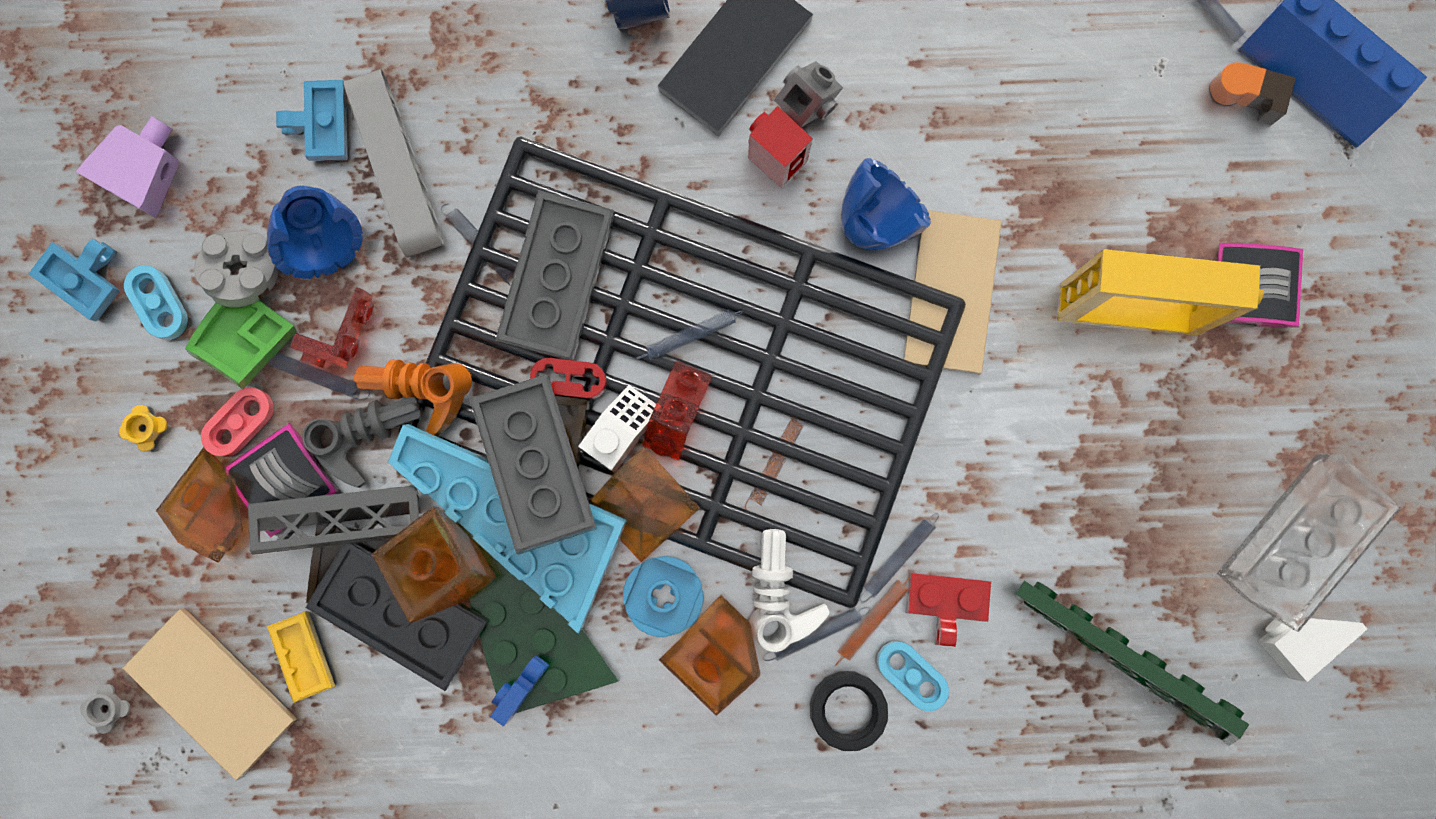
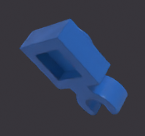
M537 655L533 657L512 686L506 682L491 702L497 708L490 717L503 727L509 723L549 664Z

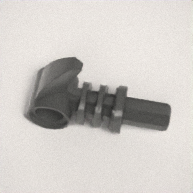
M410 397L383 406L380 401L375 400L369 402L367 412L363 408H358L355 410L354 416L349 412L343 413L341 421L328 419L312 420L304 428L302 440L306 449L315 454L316 458L329 473L346 484L361 488L366 482L347 460V451L350 448L360 446L362 439L367 443L372 442L375 434L381 440L390 438L392 428L419 420L422 417V408L416 397ZM330 428L333 432V441L325 448L322 444L321 436L325 429Z

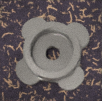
M104 684L98 687L97 694L89 697L81 704L80 712L88 724L96 727L97 732L105 734L113 730L114 723L120 717L129 714L130 704L126 700H121L115 694V688L112 685ZM104 705L108 706V711L106 713L102 710V707Z

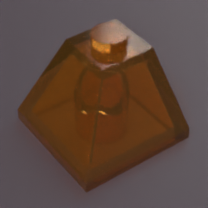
M203 447L156 509V512L179 544L219 563L225 553L235 547L243 527L235 479L218 458Z
M645 447L614 473L589 501V504L627 520L620 540L640 562L644 561L700 509Z
M438 506L431 507L372 553L375 562L409 622H416L466 601L496 578L478 545Z
M721 595L659 659L716 716L761 675L750 622Z

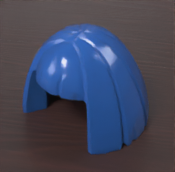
M872 158L864 159L849 181L842 201L841 222L846 237L855 246L866 250H880L898 245L917 236L930 226L931 218L924 204L919 203L921 200L911 187L905 186L906 182L901 181L894 171L888 170L886 165L875 159L872 160Z
M304 185L293 186L285 191L280 202L273 207L267 228V248L272 263L282 273L286 275L292 273L293 277L312 279L314 275L316 278H319L321 274L327 276L337 272L338 267L344 268L355 258V251H359L362 245L363 232L357 216L334 195L321 188Z

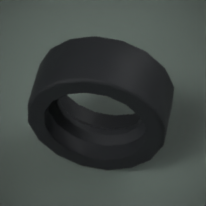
M839 671L825 677L815 688L810 700V718L817 734L829 746L841 751H860L873 745L883 734L888 722V703L882 690L869 677L855 671ZM842 687H855L862 690L869 697L872 704L870 723L863 731L854 735H844L836 732L828 724L825 717V705L828 697L835 690Z

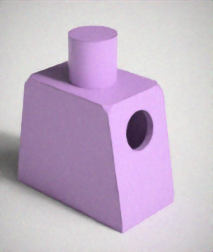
M152 116L139 135L122 125L115 126L79 166L76 172L156 218L179 165L178 159L161 148L173 129Z

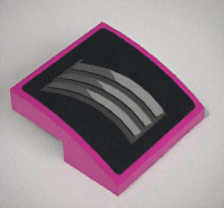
M1219 243L1218 261L1260 266L1259 289L1264 290L1263 298L1260 304H1258L1257 309L1226 323L1257 324V327L1299 328L1303 249L1263 244Z
M290 422L223 468V472L247 508L248 504L333 495L338 489L315 460L314 454L306 449L302 437ZM283 529L266 530L265 532L271 538Z

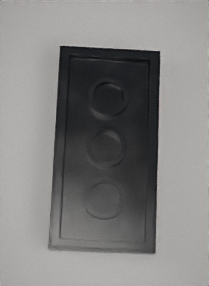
M726 0L658 84V90L719 136L809 24L813 14L795 0Z
M361 542L348 543L341 546L305 607L444 691L449 688L489 621L488 618Z

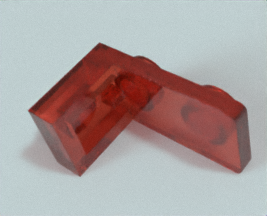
M355 288L333 346L295 333L290 348L302 353L300 359L302 362L322 369L325 362L346 369L348 361L352 362L358 353L360 340L357 338L361 327L369 322L373 314L374 303L371 302L373 296L361 288Z
M681 362L674 363L649 419L642 447L648 448L660 456H668L679 461L691 426L711 381V374Z

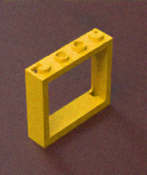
M1103 249L1060 283L1057 321L1197 336L1257 309L1264 294V290L1259 289L1260 266Z

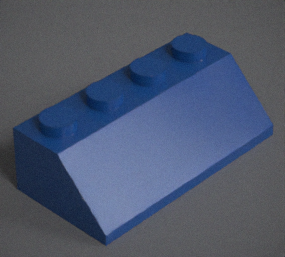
M1281 0L1238 49L1260 68L1295 77L1292 95L1355 148L1359 147L1397 112L1427 78L1425 74L1335 0Z

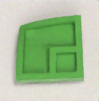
M259 300L243 307H227L216 302L196 328L185 350L192 357L208 365L238 387L244 389L297 331L294 325Z

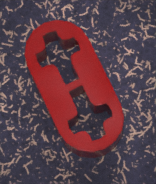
M544 358L537 361L531 369L530 379L539 377L540 373H546L548 367L551 366L556 374L566 376L565 381H552L551 385L555 396L591 400L600 397L607 387V377L604 371L597 364L591 362ZM587 371H593V376L599 379L600 382L599 385H592L590 392H585L582 384L572 382V376L585 377Z

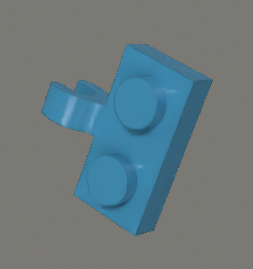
M343 80L304 81V111H276V127L282 128V134L295 135L304 132L305 157L308 161L348 160L347 98Z
M93 238L86 244L78 258L61 245L52 242L28 273L87 319L96 322L120 292L117 287L97 273L100 268L106 266L114 258L116 251L106 243H99Z

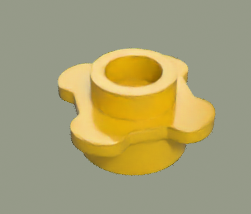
M137 405L132 409V413L124 418L119 428V435L124 440L136 443L140 451L148 452L154 448V441L157 436L166 431L167 421L163 417H155L149 413L147 406ZM141 425L146 426V430L144 432H141L140 430Z

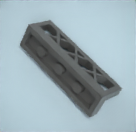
M413 485L248 504L250 552L252 555L421 535L419 522L420 504L417 488ZM410 514L411 525L393 527L382 518ZM372 518L360 531L351 532L341 524L344 521ZM330 523L317 536H307L298 529L301 526ZM377 524H379V525H381V526L383 527V528L373 529ZM287 528L277 540L260 542V531ZM336 528H337L339 531L342 532V533L332 534V532H333ZM294 533L300 537L289 539Z

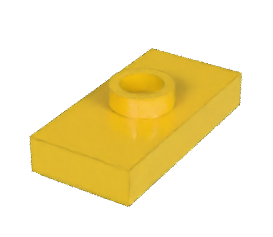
M309 611L267 626L293 703L335 687Z

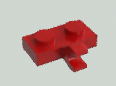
M909 573L906 613L938 617L935 645L956 647V619L988 622L991 581Z

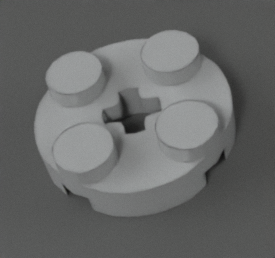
M231 231L221 235L213 234L208 236L203 241L202 250L199 252L195 262L196 280L204 292L218 304L227 307H243L260 300L258 295L263 293L267 287L270 291L275 285L279 270L272 263L269 256L267 241L264 236L248 231ZM238 262L247 265L246 268L239 269L238 275H232L229 269L230 266Z

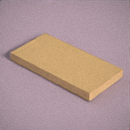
M928 210L931 224L920 233L914 281L955 295L965 301L966 307L943 369L980 375L983 369L1002 221ZM911 297L908 320L940 331L948 309L916 297ZM906 336L903 359L927 367L934 345Z
M185 608L179 609L122 668L236 781L241 779L297 720Z

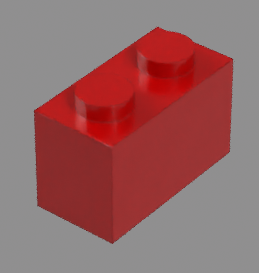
M778 106L769 115L763 112L751 124L749 131L752 133L748 140V158L782 188L808 162L813 138Z

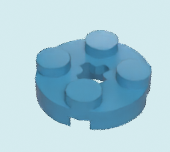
M661 556L646 560L633 569L624 585L623 600L627 614L639 630L651 636L667 637L681 633L696 621L703 605L704 595L701 580L690 565L675 557ZM665 584L671 587L670 594L675 596V601L673 604L666 603L661 608L656 605L657 598L652 596L654 589L661 590Z

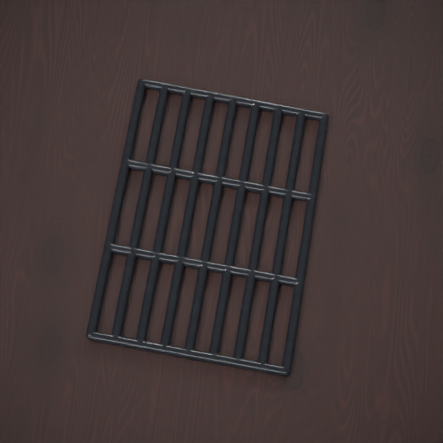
M523 136L517 137L513 142L426 364L430 365L431 368L451 363L461 364L468 369L473 382L494 390L520 383L446 355L454 333L533 363L544 358H554L498 343L495 341L497 332L461 319L469 297L503 310L505 308L507 294L475 283L483 261L512 272L516 270L519 257L489 247L497 225L526 235L530 220L503 211L511 190L536 198L538 190L594 204L519 176L518 173L526 154L654 201L655 204L647 223L615 211L612 227L639 236L641 240L634 259L605 249L601 264L628 274L620 295L597 286L594 287L591 301L614 310L606 331L584 323L580 338L599 345L593 363L602 368L607 377L606 390L620 395L630 385L660 406L662 411L733 438L725 459L648 430L644 432L637 442L640 445L719 474L711 496L623 463L616 472H613L581 449V465L705 511L697 533L586 492L588 502L626 519V524L749 571H752L753 567L761 565L760 557L712 540L719 517L759 532L768 529L783 530L786 533V542L854 567L846 590L794 570L793 578L785 581L784 584L844 607L854 608L861 596L965 310V301L955 295ZM670 207L801 255L793 277L662 229ZM656 243L787 291L780 313L649 265L648 263ZM815 261L948 309L941 330H935L808 283ZM642 279L733 313L744 311L740 314L741 316L774 328L766 349L718 331L710 333V335L706 334L705 337H701L699 340L697 339V341L759 363L760 366L752 386L665 353L664 355L662 353V356H659V358H653V360L652 358L650 360L648 355L637 359L746 400L739 422L606 373L614 351L634 359L643 354H648L646 346L620 337L628 315L670 331L678 332V334L680 331L683 334L684 329L687 333L688 328L690 330L692 326L694 329L696 324L635 301L634 299ZM802 297L934 345L927 368L794 319ZM788 333L921 382L914 403L911 404L782 356L781 352ZM778 370L907 418L908 420L900 441L767 392L774 371ZM587 371L585 377H574L585 382V392H590L592 385H599L600 382L599 379L593 376V371ZM417 398L422 408V414L425 406L434 409L433 403L428 399ZM596 399L590 400L586 424L592 427L602 414L592 410ZM462 403L456 417L477 425L472 406ZM761 406L894 455L887 477L885 478L754 429L753 427ZM420 419L407 424L417 428ZM437 436V437H439V438H441V439H443V440H446V441H448V442H450V443H452V444H455V445H457V446H459V447H462V448H464V449H466V450H468V451H471V452H473V453H475V454H478V455H480V456H482V457H484V458H487V456H486L485 453H482V452H480V451H477V450H474V449H472V448L466 447V446H464V445L458 444V443H456V442H453V441H451V440L445 439V438H443V437ZM747 443L880 492L881 494L873 515L739 465ZM733 480L866 529L867 532L860 551H854L725 502Z

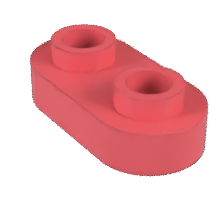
M252 387L237 391L204 425L201 432V441L204 448L209 453L221 457H230L239 453L271 419L274 412V404L271 397L266 392ZM258 402L259 411L256 415L252 416L249 412V407L252 403ZM229 430L232 435L231 441L228 444H224L221 439L222 434Z

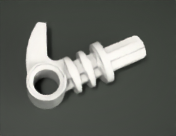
M768 529L762 532L761 565L755 566L752 569V576L760 580V583L754 585V592L760 594V596L753 600V605L758 607V609L752 613L749 619V630L759 644L770 652L782 651L789 644L805 638L815 631L830 613L827 605L822 604L799 615L790 614V601L784 598L785 595L790 593V587L785 585L784 582L793 578V569L785 566L786 533L779 529ZM769 622H779L778 629L773 635L763 636V629Z

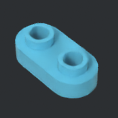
M148 265L133 268L125 277L124 291L144 328L152 336L163 340H172L179 337L187 327L188 317L168 278L160 270ZM153 281L155 285L154 290L147 294L145 291L146 285ZM171 314L173 322L170 326L165 327L164 319Z
M892 641L880 649L877 656V667L880 673L913 705L923 711H935L946 703L949 696V686L946 679L910 645L901 641ZM894 654H901L904 659L903 665L898 669H894L890 665V658ZM924 682H931L933 685V691L929 696H922L919 689Z

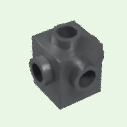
M815 61L803 68L799 65L793 68L783 80L785 85L774 101L800 127H803L816 118L821 120L827 118L838 105L834 99L843 87L835 80V75L829 68Z

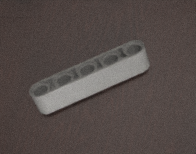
M382 69L344 81V87L397 241L404 256L408 258L444 245L440 228Z

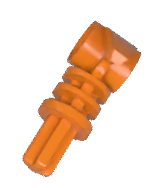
M392 359L385 367L361 365L357 367L356 374L353 377L359 389L384 390L385 395L389 399L398 400L404 396L405 398L416 397L431 401L434 405V410L425 432L434 436H439L452 423L461 408L464 396L468 394L472 386L470 372L465 366L458 363L431 368L426 363L417 365L416 363L409 362L405 364L402 360ZM444 375H446L450 381L449 391L444 387L443 384Z

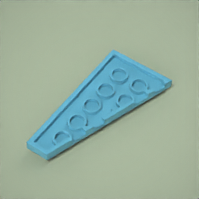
M409 424L402 425L388 463L421 493L430 496L445 510V514L455 523H460L473 535L472 538L518 580H523L541 596L540 600L550 609L554 608L569 622L568 625L579 633L586 621L627 520L589 504L597 527L596 530L517 555L488 459Z

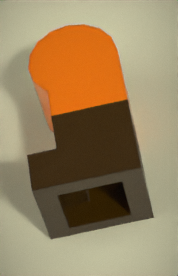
M1235 62L1226 66L1213 78L1210 84V93L1213 99L1222 105L1237 103L1259 110L1257 121L1273 125L1287 113L1296 78L1249 64Z

